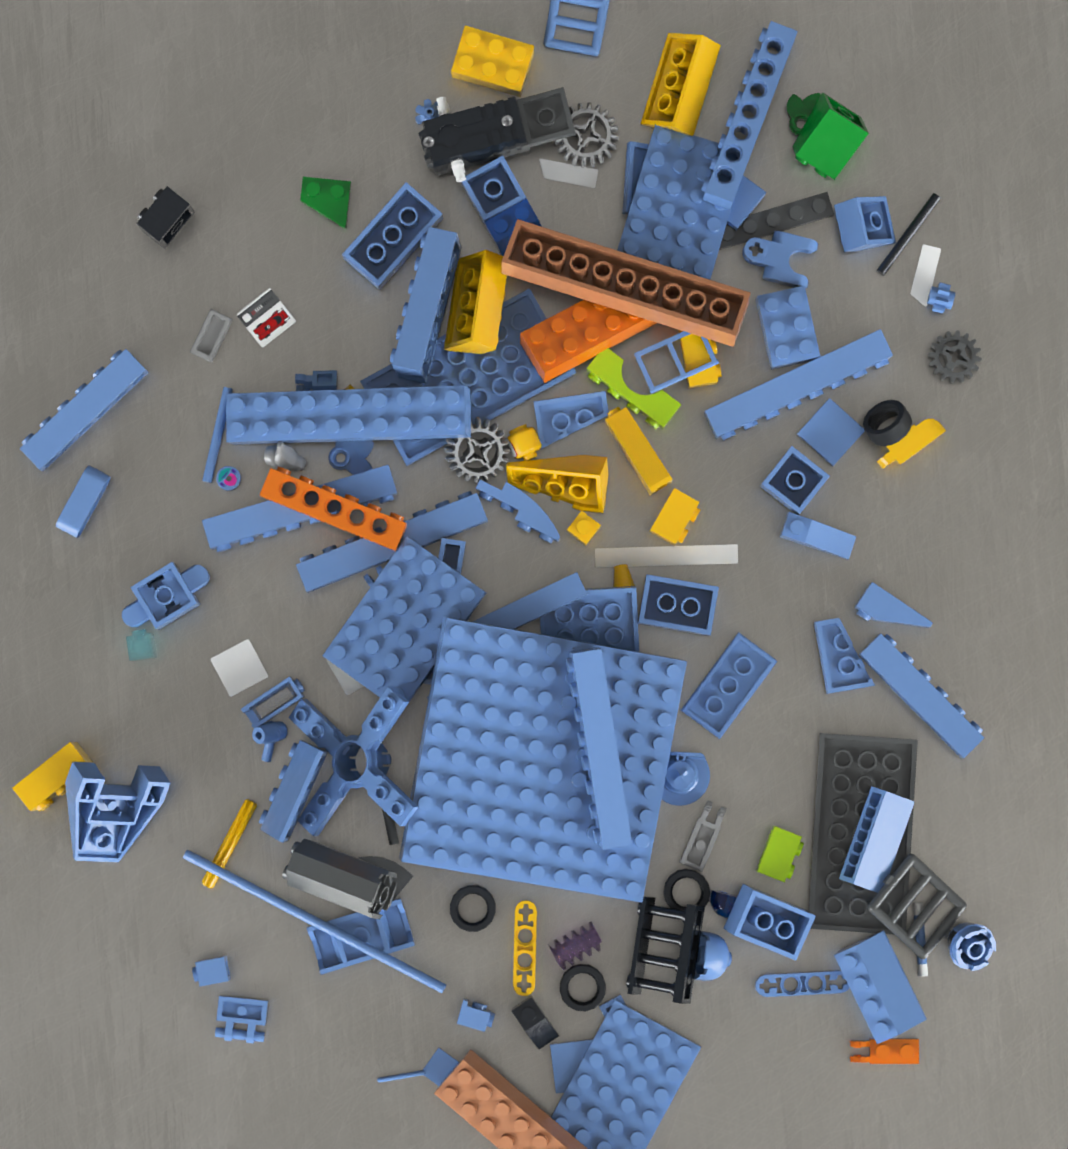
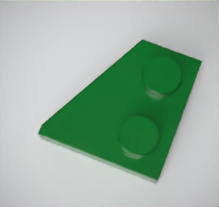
M303 177L300 201L324 217L332 220L340 227L347 229L351 181Z

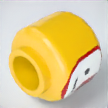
M524 424L509 431L510 435L507 437L509 443L507 445L515 459L523 458L524 461L538 456L536 452L541 449L542 444L535 428L527 427Z

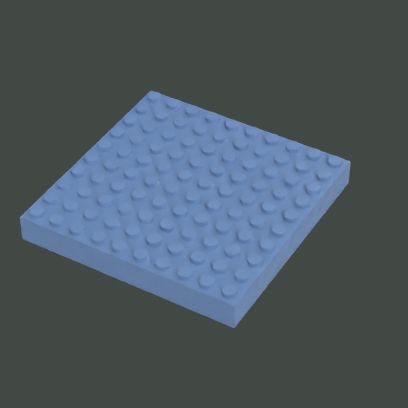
M443 617L410 799L418 806V809L404 828L399 855L401 862L642 903L687 661ZM597 647L602 649L632 839L631 845L602 849L599 843L596 844L594 840L593 829H597L596 820L591 819L589 805H592L593 801L592 795L587 794L585 781L589 780L588 770L584 771L582 765V756H585L584 746L580 747L578 732L581 731L580 722H576L574 707L578 706L576 697L572 698L570 683H574L573 674L568 673L566 659L570 658L569 652Z

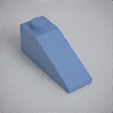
M791 512L786 515L780 534L781 538L848 560L856 539L854 535Z
M873 582L868 585L854 606L858 610L856 614L866 621H869L871 618L874 621L926 628L931 627L933 622Z

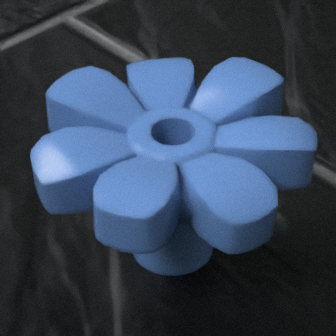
M426 99L424 100V107L421 105L416 107V113L420 114L415 117L417 124H422L423 121L439 117L437 101L432 105L431 100Z

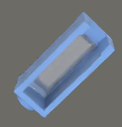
M289 676L241 708V710L251 721L252 727L256 728L304 698L302 692L305 691V688L298 678L293 680Z

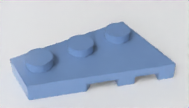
M632 141L627 143L622 214L628 215L649 144Z
M606 391L533 401L538 436L542 444L541 449L608 416Z
M840 618L814 622L826 694L875 686L865 669L863 661L855 651Z

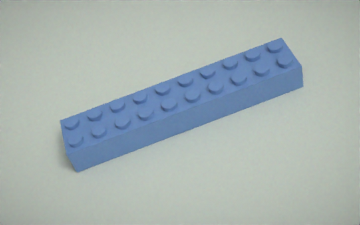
M465 385L226 394V442L233 445L277 444L279 441L283 443L471 437L470 388Z

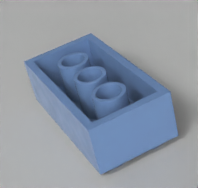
M406 182L342 254L343 259L377 289L381 290L420 246L422 236L427 234L428 227L436 228L443 220V214Z

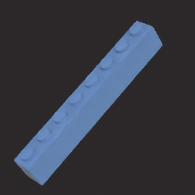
M880 329L704 411V415L715 438L722 437L724 441L735 436V430L744 427L745 430H748L758 425L757 420L763 417L769 420L780 414L778 410L788 407L791 410L801 405L800 400L808 396L812 400L823 395L822 390L831 386L832 389H836L846 384L844 380L851 376L857 379L866 375V369L875 366L876 369H879L889 364L888 359L893 354Z
M389 465L316 486L321 489L323 485L337 490L335 494L341 497H345V494L359 499L358 504L366 507L368 503L379 500L380 504L394 500L393 496L398 495ZM310 492L306 496V503L308 505H314L319 500V496L315 492ZM268 500L204 519L202 523L210 549L222 552L231 549L230 544L240 542V545L254 542V537L263 535L264 538H269L277 535V530L286 528L287 531L301 528L300 523L309 521L311 525L322 521ZM337 501L331 502L328 506L329 513H339L341 511V503Z
M471 491L457 496L459 500L453 503H449V500L436 504V509L430 512L423 509L413 513L414 518L407 521L403 520L408 525L401 543L408 536L422 547L441 541V538L451 537L488 522L478 494L472 495ZM381 527L374 529V531L378 533H381L386 530H382ZM355 536L345 540L346 545L337 548L336 545H332L323 549V554L314 557L313 554H309L300 558L301 563L296 564L305 590L309 593L388 562L396 551Z
M597 647L569 652L570 658L566 659L568 673L573 674L574 683H570L572 698L576 697L578 706L574 707L576 722H580L581 731L578 732L580 747L584 746L585 756H582V765L584 771L588 770L589 780H586L585 784L587 794L592 795L593 804L589 805L591 819L596 820L597 829H593L594 840L596 844L599 843L602 849L631 845L632 839L602 649Z

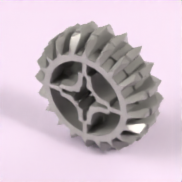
M591 102L587 103V109H583L581 103L577 105L578 111H575L572 106L569 107L573 122L583 117L590 118L584 125H574L576 133L574 136L579 141L577 149L575 150L570 146L567 138L554 141L555 145L563 144L558 148L559 154L567 151L564 156L565 161L569 160L572 156L574 157L572 165L576 166L578 160H581L582 168L586 167V161H590L591 167H595V159H598L599 163L603 164L604 158L602 155L610 158L612 154L608 149L616 150L617 145L611 141L619 140L618 135L612 134L618 131V126H610L615 122V118L610 117L606 119L609 114L607 109L602 114L599 113L601 109L599 104L595 107V110H591ZM596 121L603 125L607 135L606 139L595 132ZM590 127V136L593 137H587V139L584 141L582 145L583 134L580 135L579 133L585 134ZM589 145L602 146L595 152L583 153Z
M476 417L475 424L471 422V433L484 432L491 436L488 438L484 437L481 440H476L472 436L465 438L467 449L460 458L458 456V449L464 438H446V442L452 446L445 447L444 451L452 454L445 457L447 462H453L449 466L451 471L458 469L456 471L457 477H461L465 473L464 479L467 482L471 479L472 475L475 483L479 482L480 476L487 482V474L491 473L495 478L497 477L494 471L496 468L500 471L504 470L500 462L506 463L509 460L506 456H503V454L510 453L508 447H503L509 443V440L502 438L505 435L503 430L497 431L499 427L497 423L490 426V420L486 418L481 425V419ZM471 441L476 446L478 445L483 456V459L479 456V454L477 455L476 453H474L475 451L473 449L474 447L471 444ZM496 443L495 455L489 461L487 452L492 448V444ZM477 460L483 464V467L470 468L464 464Z

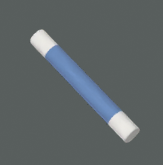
M923 902L913 903L914 921L923 911ZM924 925L915 935L916 942L922 947L926 944ZM917 956L918 976H928L927 958L920 959Z

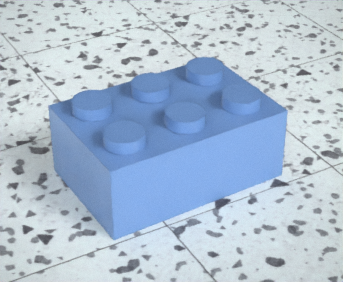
M805 286L756 297L755 301L771 370L811 362L820 357Z
M647 574L638 624L710 636L719 587Z
M743 884L723 929L734 936L796 961L816 916L806 909Z

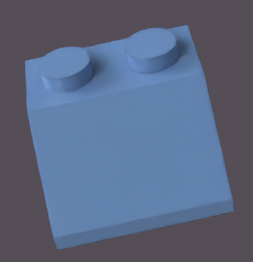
M886 196L855 197L834 205L844 252L863 251L896 243Z

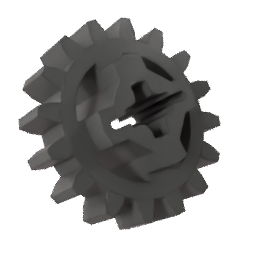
M959 330L955 332L954 336L947 331L945 339L942 336L937 337L939 344H931L932 349L935 351L928 353V356L934 359L929 363V366H936L937 369L933 374L941 373L942 381L949 377L951 384L954 383L956 378L962 383L964 382V375L970 379L973 376L971 370L977 371L979 369L975 362L982 360L981 357L976 356L981 349L974 348L975 339L967 340L969 337L968 333L961 337ZM948 342H957V344L953 347H949L947 345L944 346V344ZM966 347L968 348V350H969V352H970V357H971V358H969V357L966 356V352H965V348H966ZM954 352H957V353H958L957 358L960 359V360H957L956 362H952V361H951L952 356L949 355V354H953ZM939 356L943 357L944 367L940 363ZM957 367L965 368L962 372H952Z

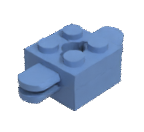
M171 562L130 587L138 600L123 609V622L130 627H139L150 620L157 630L167 626L200 605L194 592L206 586L210 581L208 570L201 565H193L181 573L177 565Z

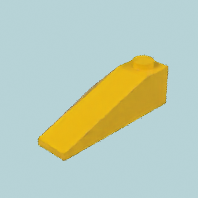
M576 455L508 462L506 464L508 483L516 488L533 494L540 492L551 496L552 501L559 502V500L573 504L572 508L580 511L604 512L609 477L607 457Z

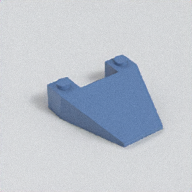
M72 762L65 786L73 858L75 861L119 862L164 802L171 783L160 766L138 765L131 785L104 784L105 778L95 763Z

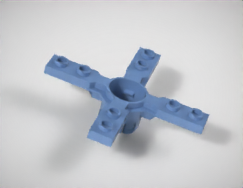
M394 687L386 688L363 722L362 731L359 735L346 737L307 699H301L289 716V719L319 748H324L332 756L334 773L328 782L322 783L297 820L312 836H319L351 788L358 789L364 787L367 790L368 796L399 826H406L418 809V806L386 776L389 767H383V765L391 764L390 754L382 755V752H388L382 742L409 703ZM360 748L365 752L367 759L363 775H360L358 771H350V769H356V759H349V757L356 756Z

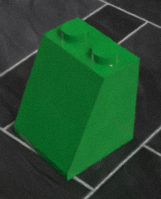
M822 93L792 147L796 155L795 158L803 165L809 163L815 167L814 170L822 177L826 178L829 176L835 180L869 132L859 115L825 93Z

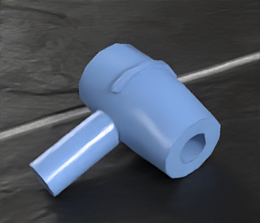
M269 721L254 728L252 732L254 741L258 744H265L262 761L271 762L275 742L286 738L287 727L283 722Z

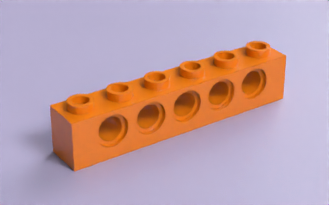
M278 466L277 470L270 468L260 492L261 497L393 551L398 549L408 525L403 522L404 517L393 512L390 513V516L381 513L382 508L368 503L367 507L358 504L359 499L345 494V497L336 495L337 490L329 486L323 485L322 489L313 485L314 481L307 477L300 476L299 479L290 476L291 471ZM288 483H293L296 486V491L291 496H286L283 493V488ZM310 492H315L319 496L318 502L314 505L306 503V496ZM333 501L341 503V511L337 514H331L328 511V506ZM359 510L364 513V519L361 523L356 524L351 521V514ZM384 520L387 523L386 530L381 533L375 532L373 529L375 521Z

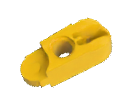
M926 419L917 426L914 424L903 439L893 445L886 446L890 452H887L877 463L882 469L895 460L901 465L946 430L935 419Z

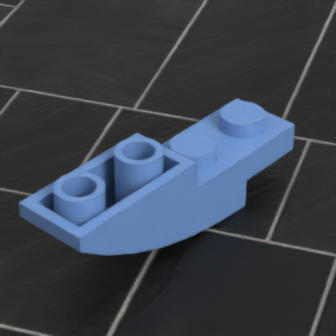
M479 480L476 486V490L480 492L478 496L489 502L492 499L501 502L500 507L513 513L514 509L517 510L518 513L515 517V521L519 522L517 527L529 533L531 529L540 533V539L550 544L553 540L559 541L560 535L550 518L528 495L508 482L500 490Z

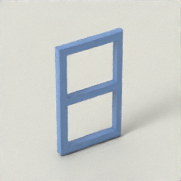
M683 331L634 353L650 393L652 394L719 364L708 339L701 337L711 362L686 373L672 342L691 333ZM667 345L680 376L654 387L641 356Z

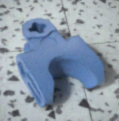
M774 231L772 241L755 237L749 239L742 250V256L747 263L764 268L762 279L793 288L805 286L806 289L809 284L807 277L791 269L789 258L797 252L811 254L818 249L819 244L813 239L782 231ZM754 246H757L758 251L761 253H758L757 256H753V252L749 249H752Z

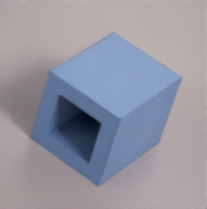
M227 955L195 962L196 967H192L194 981H199V987L231 980Z

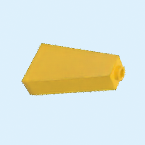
M616 407L608 412V418L605 419V423L649 495L651 496L672 482V477L628 409L625 407L621 410L620 407Z

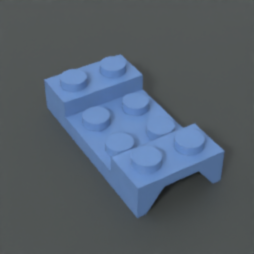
M401 898L393 900L387 911L383 909L380 911L379 914L383 915L380 920L355 912L326 921L387 954L415 946ZM314 926L307 927L321 975L374 959Z

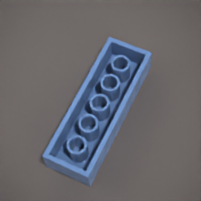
M428 227L427 234L422 236L420 247L423 250L421 257L417 256L414 270L417 273L415 280L411 279L408 293L411 294L409 303L405 302L403 306L402 316L405 317L402 326H398L396 340L399 341L397 348L392 349L390 363H392L398 378L425 384L462 249L456 232Z

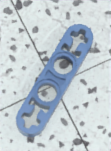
M840 970L764 974L759 976L755 982L757 992L764 997L843 993L849 989V985L846 981V983L842 984V988L838 989L836 984H829L830 989L825 990L827 984L825 975H829L828 980H836L837 975H841L842 979H845ZM813 976H818L822 980V986L818 990H812L808 985L809 979ZM781 977L779 983L781 992H777V987H770L769 992H765L763 988L759 987L760 984L764 983V979H768L769 983H777L776 978ZM789 977L797 980L798 985L794 991H787L784 988V981Z

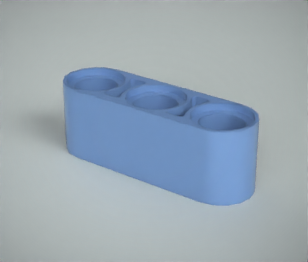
M88 465L56 522V527L78 538L107 488L111 476Z

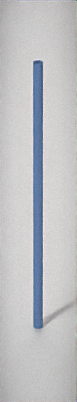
M186 850L183 858L432 989L443 993L446 984L190 850Z

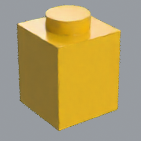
M581 511L568 527L567 532L586 546L600 529L601 525Z

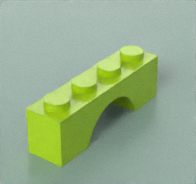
M609 348L597 354L586 369L590 373L587 377L597 385L603 383L609 388L607 392L618 400L621 397L627 402L626 407L636 415L640 412L647 417L645 422L654 429L660 427L663 430L681 407V404L663 390L651 395H641L633 392L627 387L622 377L624 360Z

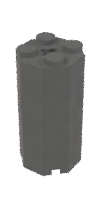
M303 839L301 843L296 841L293 844L290 862L284 868L282 877L287 879V885L374 919L380 920L383 916L379 914L382 909L388 910L397 889V883L392 881V877L397 878L395 872L312 840Z

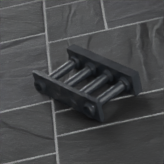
M643 896V902H639L637 908L639 920L631 973L626 981L627 994H641L642 988L671 993L673 996L672 1002L690 1004L705 906L687 904L685 910L655 906V897ZM653 915L682 920L684 923L683 933L678 935L651 930ZM649 939L678 944L681 947L679 957L672 959L647 954ZM650 964L675 969L677 972L676 981L672 984L644 979L645 965Z

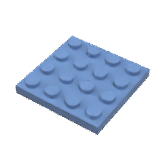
M636 586L585 588L588 595L540 617L541 634L639 652Z

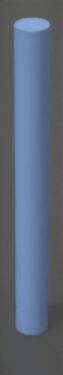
M223 387L202 479L203 482L212 483L226 422V394H231L232 388Z

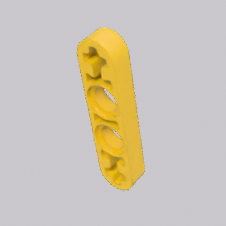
M529 900L520 901L515 908L513 987L515 992L521 996L530 995L535 988L537 909L535 904ZM524 904H528L529 909H533V913L528 915V922L533 921V926L527 924L518 926V921L523 922V914L519 913V909H522ZM525 928L532 932V939L527 943L521 942L518 938L520 930ZM527 953L531 956L532 963L528 967L519 965L518 957L520 954ZM517 970L524 972L532 970V975L527 974V982L531 983V987H527L525 992L522 991L521 987H517V982L522 981V974L517 975Z

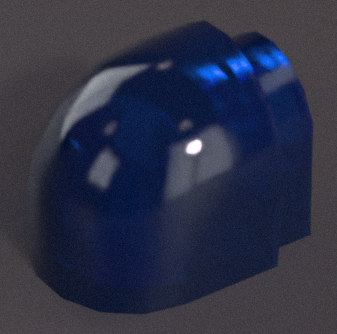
M712 890L710 899L712 909L717 915L728 919L737 895Z

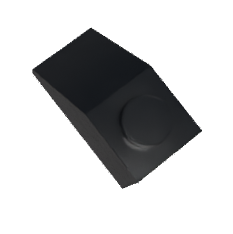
M532 995L512 1008V1013L538 1049L559 1037Z

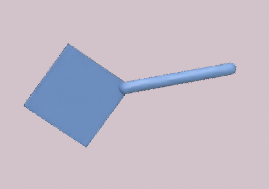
M438 1048L423 1070L380 1077L377 1081L380 1083L424 1075L440 1086L459 1062Z

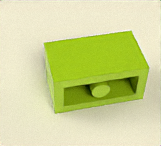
M773 826L756 871L784 883L786 878L791 879L795 869V865H792L795 855H800L804 845L801 842L802 836Z

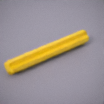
M249 799L244 801L212 861L214 864L222 868L225 867L257 807L255 802ZM207 871L202 884L212 889L219 877Z

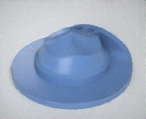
M670 752L661 800L671 805L683 806L691 804L702 797L710 781V769L704 754Z

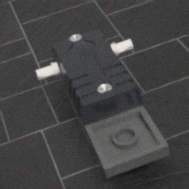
M564 87L518 100L514 96L505 101L499 100L494 104L488 103L484 104L483 107L477 106L452 114L446 97H439L436 99L439 117L423 121V130L418 133L425 152L424 158L427 167L433 168L437 176L453 172L456 182L466 180L465 168L493 161L502 155L508 157L530 151V147L576 135Z

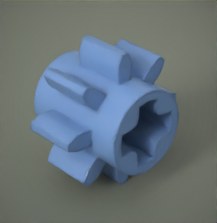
M940 282L938 287H931L927 304L933 305L932 311L943 314L945 308L951 310L955 298V292L950 291L951 285Z

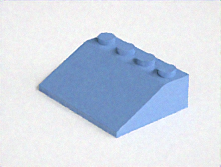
M300 740L298 744L294 742L288 755L292 757L289 766L284 765L279 775V779H282L279 788L274 787L269 797V801L272 802L269 811L264 810L259 820V823L262 824L260 830L282 843L289 841L328 754L326 750L303 740Z

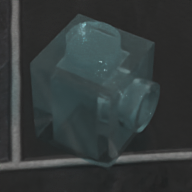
M146 629L132 631V636L126 637L129 661L134 662L157 658L154 634L147 633Z

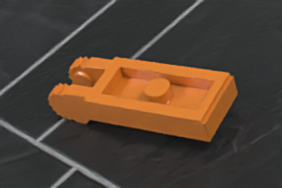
M874 1038L850 1041V1046L854 1048L869 1047V1056L853 1055L850 1056V1062L919 1064V1039L891 1038L879 1044L876 1043Z

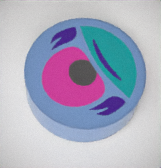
M225 466L218 471L216 481L222 489L232 491L240 485L241 475L236 468Z

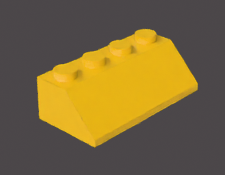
M668 33L640 124L654 128L656 124L663 128L693 136L721 45L703 35Z
M486 249L459 258L455 272L444 350L475 354L496 350L499 325L502 319V305L505 298L506 278L508 276L502 274V255Z

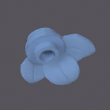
M336 442L335 447L329 453V463L333 468L337 470L346 469L353 475L372 470V466L365 458L371 453L374 442ZM338 454L345 455L344 462H337L336 457Z

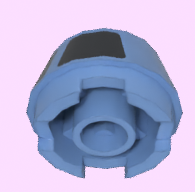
M965 922L955 926L950 932L948 948L950 956L957 966L975 971L989 964L987 960L991 957L993 950L996 952V941L991 931L984 925Z

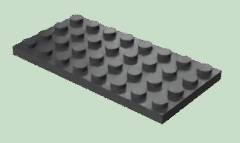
M820 733L808 909L816 917L810 929L878 933L884 930L886 934H893L868 910V905L877 895V892L843 881L839 877L871 786L914 801L918 740ZM914 806L890 875H893L905 858L911 854ZM910 869L880 906L888 916L909 891ZM907 910L896 922L905 931Z

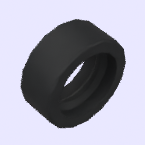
M886 400L876 404L868 411L863 421L864 431L871 441L878 446H889L899 442L907 435L912 425L909 412L897 400ZM898 416L890 426L877 430L885 420Z
M682 869L669 876L665 882L663 893L665 901L670 908L685 910L687 908L676 903L672 894L675 883L683 878L694 879L700 885L701 897L695 905H707L710 897V888L703 875L695 870Z
M468 885L459 889L454 894L450 903V915L453 922L460 929L467 932H478L485 929L492 922L496 913V903L492 894L487 889L478 885ZM469 894L481 896L487 904L485 917L476 923L465 921L458 911L461 899Z
M578 964L572 966L563 974L560 980L562 1000L568 1007L576 1011L586 1012L595 1009L605 996L606 984L603 975L598 969L590 965ZM580 973L592 976L597 984L595 996L587 1002L574 1000L568 991L571 978Z

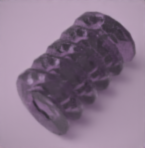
M592 921L589 922V930L584 926H580V935L573 930L571 931L572 939L563 935V944L555 939V948L549 945L559 967L563 970L566 969L565 961H568L572 966L575 964V956L582 961L583 952L588 956H592V947L598 952L601 951L600 943L602 941Z

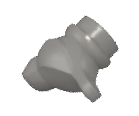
M279 441L277 445L268 446L265 450L264 459L266 465L275 468L279 466L287 470L293 469L296 471L304 470L306 466L305 458L298 455L290 446L283 444L282 441Z

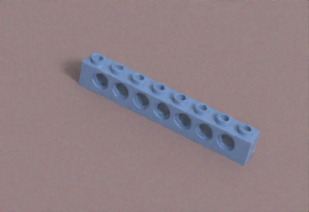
M773 21L770 22L768 29L763 27L758 40L762 42L760 50H754L750 61L754 63L752 71H746L742 82L746 87L744 92H738L734 105L738 106L735 114L730 113L726 126L730 127L727 135L722 134L719 141L720 155L719 157L714 155L709 168L713 170L711 178H705L701 191L705 192L704 201L730 210L795 41L797 30ZM767 48H775L778 51V53L771 54L768 52ZM759 69H767L770 74L763 75L759 72ZM751 90H758L762 95L754 96ZM750 111L754 117L747 118L742 112ZM741 132L746 138L738 139L734 133ZM734 154L736 155L737 160L731 161L726 157V155ZM725 175L729 178V181L721 182L718 176Z

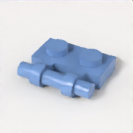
M220 995L216 1021H226L225 1028L216 1027L215 1037L224 1038L225 1041H232V1039L246 1040V1043L253 1044L254 1041L264 1042L265 1032H256V1025H266L268 1000ZM234 1022L248 1024L247 1030L234 1029Z

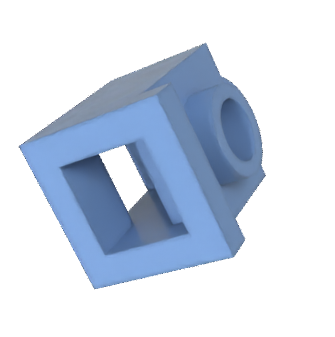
M464 998L457 1024L485 1032L486 1026L492 1027L495 1013L486 1010L487 1005L478 1002L468 1005L469 999Z

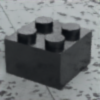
M168 186L164 190L160 189L152 199L154 201L149 209L144 208L137 217L139 221L136 223L142 232L164 249H166L195 213L191 205Z

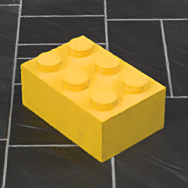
M465 25L451 69V75L456 79L521 97L533 59L534 45Z
M69 742L12 787V789L30 811H44L54 803L52 799L56 795L63 796L66 794L65 781L72 762L93 763V761L78 742Z

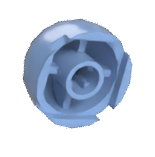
M701 931L694 979L712 981L719 978L726 968L730 966L732 954L729 952L728 946L722 937L711 932Z

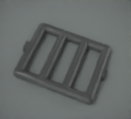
M909 854L893 875L888 874L884 879L883 883L885 885L869 903L868 910L920 959H926L941 939H946L949 936L950 928L964 912L967 904L916 855ZM913 866L922 875L888 916L880 906ZM930 882L938 889V892L907 931L903 930L896 922L927 883ZM947 898L955 907L922 947L913 938L942 901Z

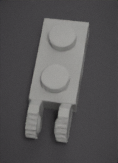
M711 801L706 802L701 817L697 819L679 862L700 872L704 870L727 809L721 807L716 815L715 823H710L706 821V818L712 809L713 802Z

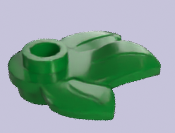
M820 93L811 94L803 100L795 94H792L789 98L786 110L790 116L789 128L793 134L797 136L800 134L802 128H798L796 123L798 121L806 123L821 95Z

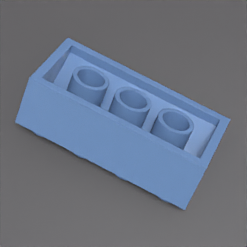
M884 930L846 946L834 955L877 1044L896 1037L927 1019Z

